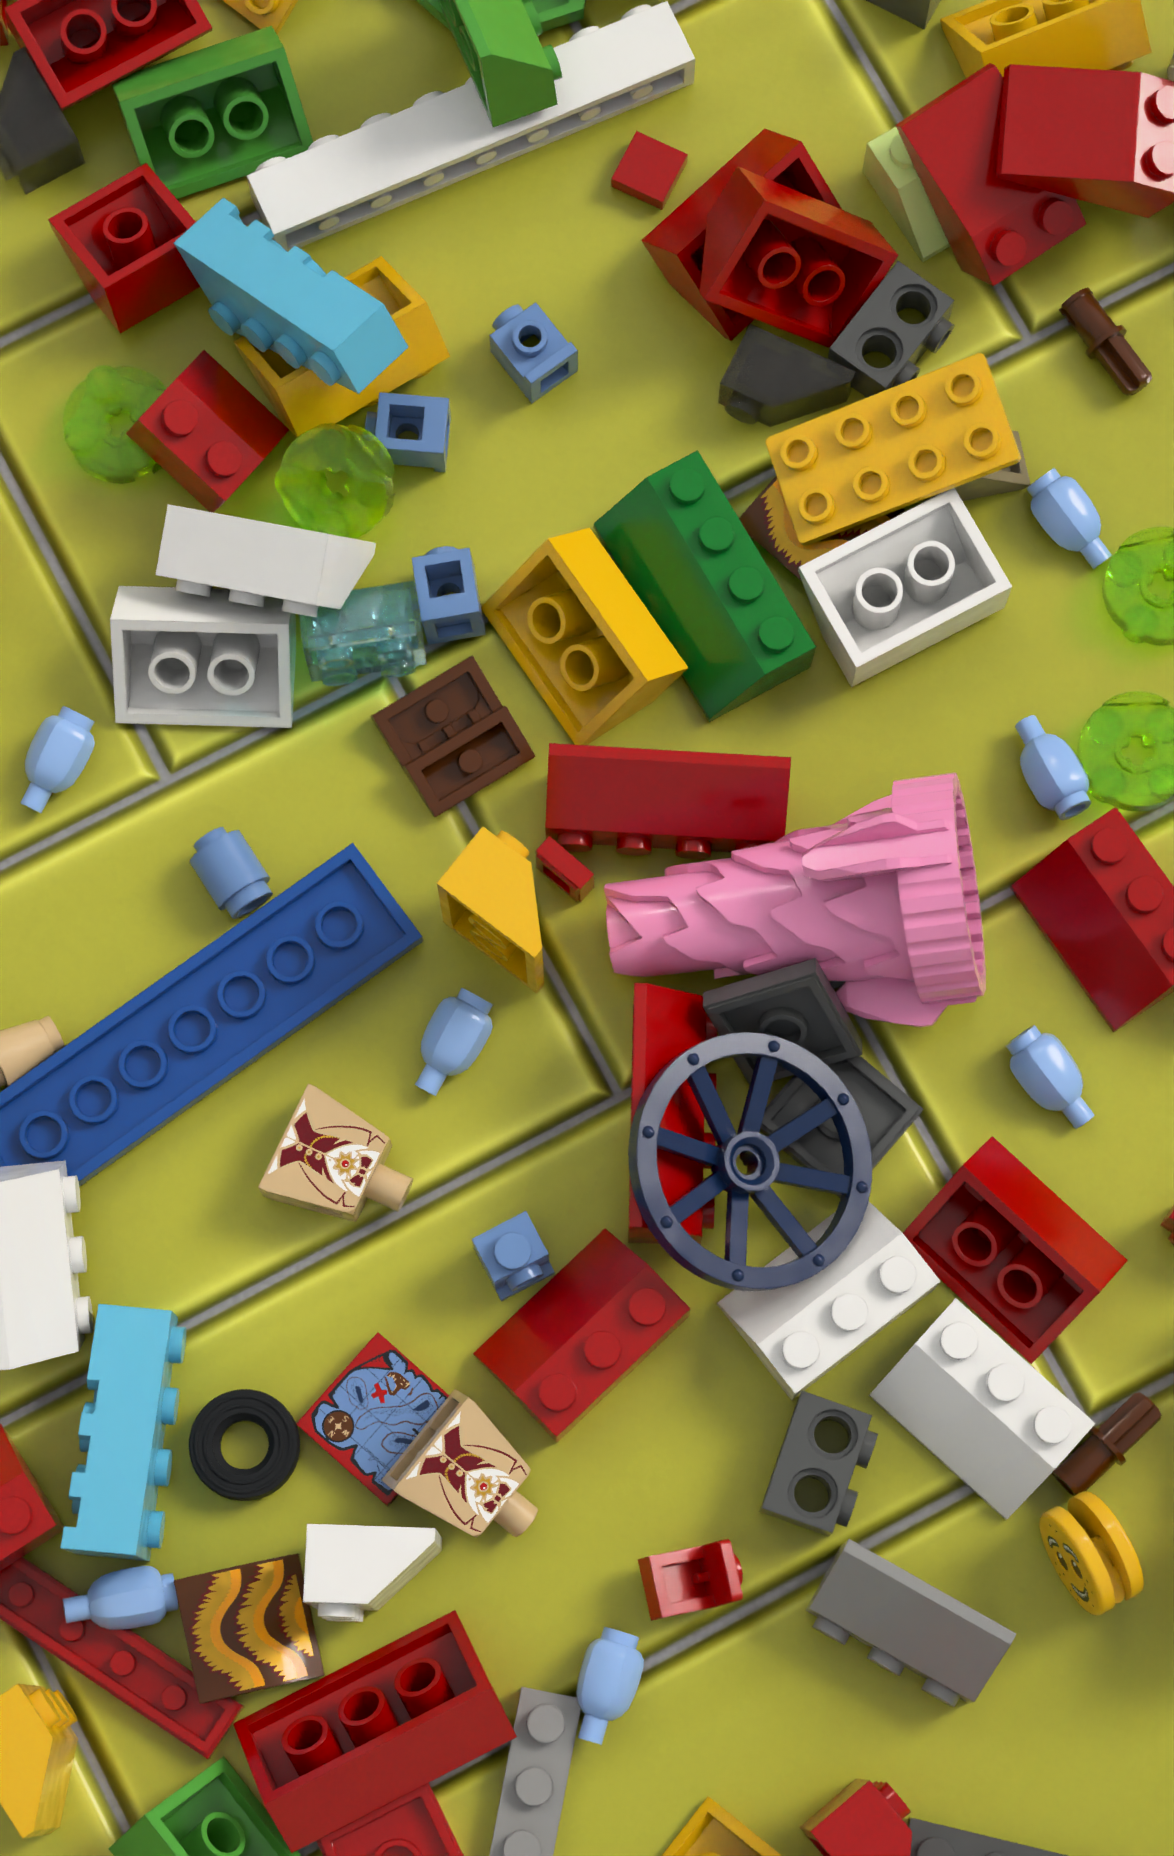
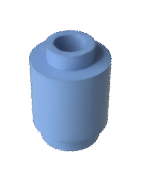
M219 827L202 836L193 845L197 853L193 855L189 863L220 910L227 909L232 919H238L263 905L273 895L267 885L270 880L269 875L240 830L227 833L224 827Z

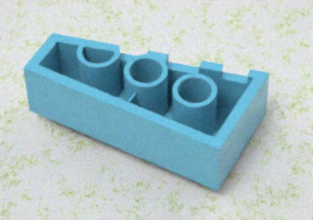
M225 198L216 203L174 242L177 250L212 305L208 309L210 317L222 331L228 335H233L236 332L246 337L254 347L262 352L270 349L278 353L289 365L296 369L302 365L312 370L324 383L330 386L338 383L359 394L408 348L407 343L382 302L333 270L326 275L311 256L296 245L287 252L279 243L272 239L274 237L272 230L255 219L247 227L239 217L240 213L237 206Z
M98 1304L87 1374L88 1390H95L93 1403H85L83 1412H81L78 1432L79 1448L81 1452H87L86 1465L78 1464L76 1472H72L69 1500H72V1513L78 1514L76 1527L64 1526L60 1547L63 1550L77 1555L150 1561L151 1548L161 1549L165 1529V1512L156 1511L158 1487H168L172 1468V1450L163 1449L166 1424H176L179 1408V1388L170 1387L173 1363H183L186 1347V1327L177 1326L178 1317L171 1310Z

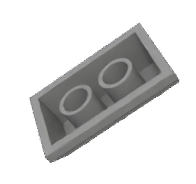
M850 1539L840 1546L806 1609L807 1612L817 1617L812 1626L814 1629L843 1645L846 1644L851 1636L871 1647L872 1649L867 1659L897 1676H900L904 1667L926 1679L921 1688L923 1691L952 1707H955L959 1698L967 1703L975 1702L1016 1636V1633Z

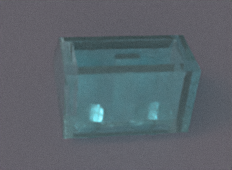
M414 581L355 589L351 591L341 609L319 606L317 617L299 614L302 646L311 682L322 680L326 686H341L355 682L358 679L357 675L381 671V675L384 677H401L415 672L416 666L427 665Z

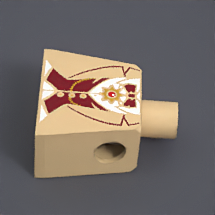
M308 1084L258 1188L264 1197L356 1222L368 1198L399 1212L411 1189L413 1178L384 1165L392 1148L391 1140L388 1136L317 1087Z
M456 1389L453 1390L381 1480L403 1498L476 1538L484 1532L492 1520L497 1522L512 1536L517 1537L530 1526L538 1512L536 1506L516 1491L528 1477L531 1471L530 1467L478 1405Z

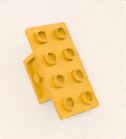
M977 353L769 436L766 439V446L797 539L804 546L1017 464L1021 460V455L988 361L982 353Z

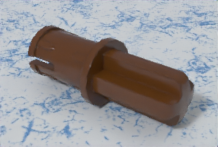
M1087 287L1079 290L1061 305L1060 313L1065 316L1088 347L1086 355L1090 359H1098L1123 394L1134 395L1149 384L1152 380V374L1124 338L1127 330L1122 325H1115L1094 297L1090 288Z
M1142 1393L1133 1394L1098 1429L1093 1426L1088 1432L1090 1437L1056 1468L1052 1475L1072 1496L1087 1491L1115 1463L1122 1466L1126 1462L1123 1455L1160 1421L1162 1415L1159 1409Z

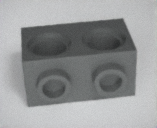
M897 261L829 348L826 369L866 398L917 378L920 368L915 364L927 349L935 354L945 343L954 328V324L949 321L954 300ZM912 308L921 312L926 320L918 324H909L901 320L897 313L903 309ZM870 352H881L887 355L892 363L884 368H875L867 364L863 356Z
M801 1391L759 1512L828 1537L833 1533L835 1524L847 1527L858 1496L857 1491L848 1489L855 1465L867 1468L878 1436L877 1433L868 1430L872 1415ZM832 1420L840 1423L845 1428L848 1435V1443L843 1451L827 1453L818 1447L814 1438V1431L819 1423ZM813 1478L824 1484L828 1492V1502L823 1510L808 1512L800 1508L794 1497L795 1486L799 1481Z

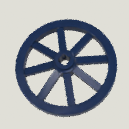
M730 1033L711 1038L681 1052L670 1060L647 1086L637 1106L630 1130L628 1147L630 1180L636 1203L645 1223L658 1243L675 1261L694 1275L712 1284L740 1291H765L806 1280L824 1270L847 1248L866 1212L872 1184V1153L869 1136L861 1112L849 1090L829 1066L805 1048L783 1038L762 1033ZM724 1058H755L756 1063L736 1134L705 1065ZM778 1065L799 1077L813 1090L821 1101L768 1136H765L759 1132ZM686 1079L718 1144L717 1146L660 1127L667 1105L679 1086ZM832 1118L842 1146L844 1175L780 1163L778 1154L780 1150ZM657 1149L710 1166L712 1174L669 1206L659 1179ZM738 1155H740L739 1158L744 1166H747L746 1174L741 1173L736 1166ZM773 1182L841 1195L838 1208L829 1227L816 1243H814L772 1190L770 1185ZM723 1190L727 1192L724 1259L703 1248L680 1224ZM749 1196L798 1256L796 1259L783 1265L772 1267L746 1266Z

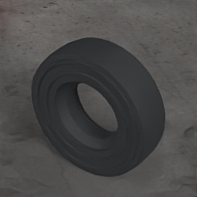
M251 1389L229 1391L211 1400L196 1417L189 1437L191 1463L200 1480L218 1495L237 1501L261 1499L280 1489L294 1472L300 1454L299 1431L294 1418L287 1408L271 1395ZM241 1421H251L260 1425L266 1432L269 1442L268 1451L263 1461L250 1469L232 1467L226 1462L221 1452V1440L225 1431L231 1425Z

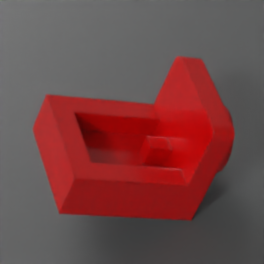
M729 1539L638 1559L651 1621L716 1608L743 1599L741 1589L743 1580L742 1567L739 1559L733 1553L732 1544Z

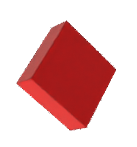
M636 131L611 178V187L663 210L687 164L688 154Z
M550 836L535 851L536 868L574 901L581 902L594 888V873Z

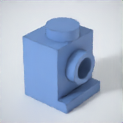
M536 302L525 310L518 304L513 305L502 312L493 322L492 327L495 332L489 335L490 351L531 403H534L578 371V350L571 342L568 343ZM532 335H535L540 341L534 347H526L521 344Z
M379 392L377 412L367 411L364 436L365 446L374 447L376 463L434 468V472L446 473L451 423L449 398ZM404 431H412L418 435V439H398V436Z
M443 546L428 551L424 556L413 557L412 565L420 617L428 645L486 635L470 548L457 549L455 547ZM450 592L456 593V594L445 595V594L450 593Z
M527 1211L472 1238L473 1248L501 1302L555 1274L549 1262V1253Z

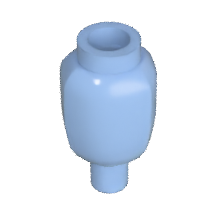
M1053 468L1027 488V491L1033 497L1031 500L1033 515L1045 532L1060 547L1069 551H1080L1093 569L1112 556L1099 538L1101 531L1100 515L1089 496L1075 479L1068 476L1061 477L1057 470Z
M62 706L58 716L52 715L44 719L30 744L25 759V772L30 784L20 802L21 804L42 813L52 793L65 791L74 784L94 749V736L90 733V730L95 721L66 706Z
M1035 715L1028 716L1019 721L1015 728L1025 744L1020 756V766L1036 800L1043 808L1055 811L1060 820H1067L1082 813L1091 804L1086 794L1089 790V779L1074 751L1063 739L1053 734H1046Z
M461 988L457 997H448L442 1000L431 1017L421 1041V1054L426 1065L415 1083L416 1086L436 1096L447 1075L461 1074L472 1065L491 1034L493 1025L488 1013L493 1004L464 988Z
M1032 1025L1006 1045L1012 1054L1010 1069L1013 1075L1037 1104L1047 1110H1061L1075 1129L1081 1127L1095 1116L1081 1097L1083 1089L1082 1074L1071 1054L1055 1035L1050 1033L1041 1034L1037 1027Z
M152 1566L126 1568L105 1574L92 1583L86 1595L62 1599L66 1623L91 1619L99 1627L108 1630H124L154 1625L165 1617L166 1612L178 1610L173 1573L160 1575L159 1571Z
M604 1627L601 1638L595 1639L587 1647L580 1668L576 1690L578 1704L585 1713L578 1738L602 1745L608 1721L621 1717L629 1709L638 1689L644 1667L642 1654L636 1650L639 1637Z

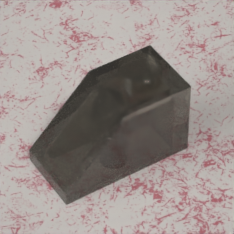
M23 47L13 52L0 93V173L5 181L15 177L26 195L83 165L85 160L76 135Z
M750 324L720 382L718 403L725 406V411L730 416L743 423L755 424L758 421L772 427L847 402L852 392L855 371Z

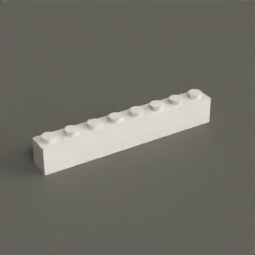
M668 1L653 7L647 4L637 6L626 12L621 20L602 28L598 26L584 28L575 33L569 42L554 47L553 49L562 72V78L554 81L558 105L492 127L473 80L470 77L463 86L446 93L434 91L425 94L417 99L412 107L393 115L381 113L372 116L359 129L340 137L338 135L324 136L314 141L308 150L290 158L274 157L263 162L256 168L255 172L247 175L251 198L263 224L272 230L274 234L272 239L279 243L287 252L295 245L301 248L693 84L695 57Z

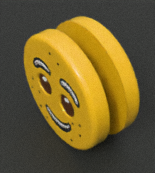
M1083 1491L1068 1500V1511L1060 1506H1055L1041 1515L1039 1527L1047 1554L1063 1584L1083 1609L1092 1615L1100 1616L1113 1609L1115 1604L1120 1603L1124 1598L1127 1601L1141 1593L1144 1579L1134 1547L1116 1516L1098 1496L1089 1491Z

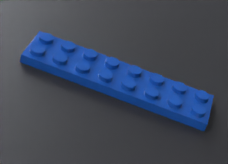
M351 843L0 1092V1167L66 1160L67 1176L76 1175L80 1187L423 942L422 935L354 843Z

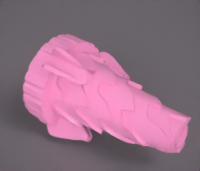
M955 772L894 780L892 795L877 799L832 825L796 830L776 840L774 843L731 851V858L674 865L664 870L665 876L608 883L604 886L607 901L606 924L610 946L609 955L614 973L649 977L714 970L715 979L749 974L758 976L816 958L829 981H845L835 993L846 1012L865 1019L920 1028L933 1026L948 1005L975 1002L977 997L984 996L986 990L985 949L976 867L960 781Z

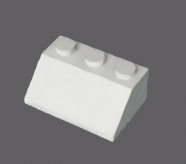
M955 488L925 501L798 568L822 636L851 687L1005 608L1012 589V585Z
M168 504L155 575L177 579L175 591L210 597L212 586L230 589L228 601L263 607L265 596L283 599L281 611L317 617L319 606L341 609L373 558L376 543Z
M118 587L110 617L115 723L292 728L296 658V614L281 611L283 599L265 596L264 606L259 607L228 601L230 589L212 588L211 596L207 597L175 591L176 587Z
M66 1160L0 1167V1370H10L79 1352L85 1341L84 1334L93 1333L90 1296L80 1297L78 1273L87 1272L85 1240L83 1236L74 1237L71 1214L80 1212V1188L76 1175L67 1176Z
M868 1201L866 1212L855 1236L839 1257L824 1270L799 1283L774 1290L740 1291L734 1289L717 1302V1305L784 1392L793 1400L801 1391L806 1390L931 1293L941 1281L906 1236ZM836 1212L807 1233L814 1243L827 1230ZM789 1247L764 1267L783 1265L796 1259L798 1256Z
M956 1298L869 1395L870 1398L1005 1520L1043 1483L1096 1424Z
M307 1524L303 1602L318 1609V1617H322L326 1621L363 1622L364 1610L378 1611L442 1551V1537L436 1528Z

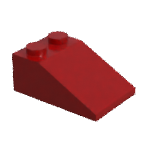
M989 63L895 126L961 271L995 286L1085 226L1086 221L1077 200L1074 198L996 178L1003 77L997 67Z
M1008 65L1004 68L996 178L1141 217H1151L1174 203V81L1143 72Z

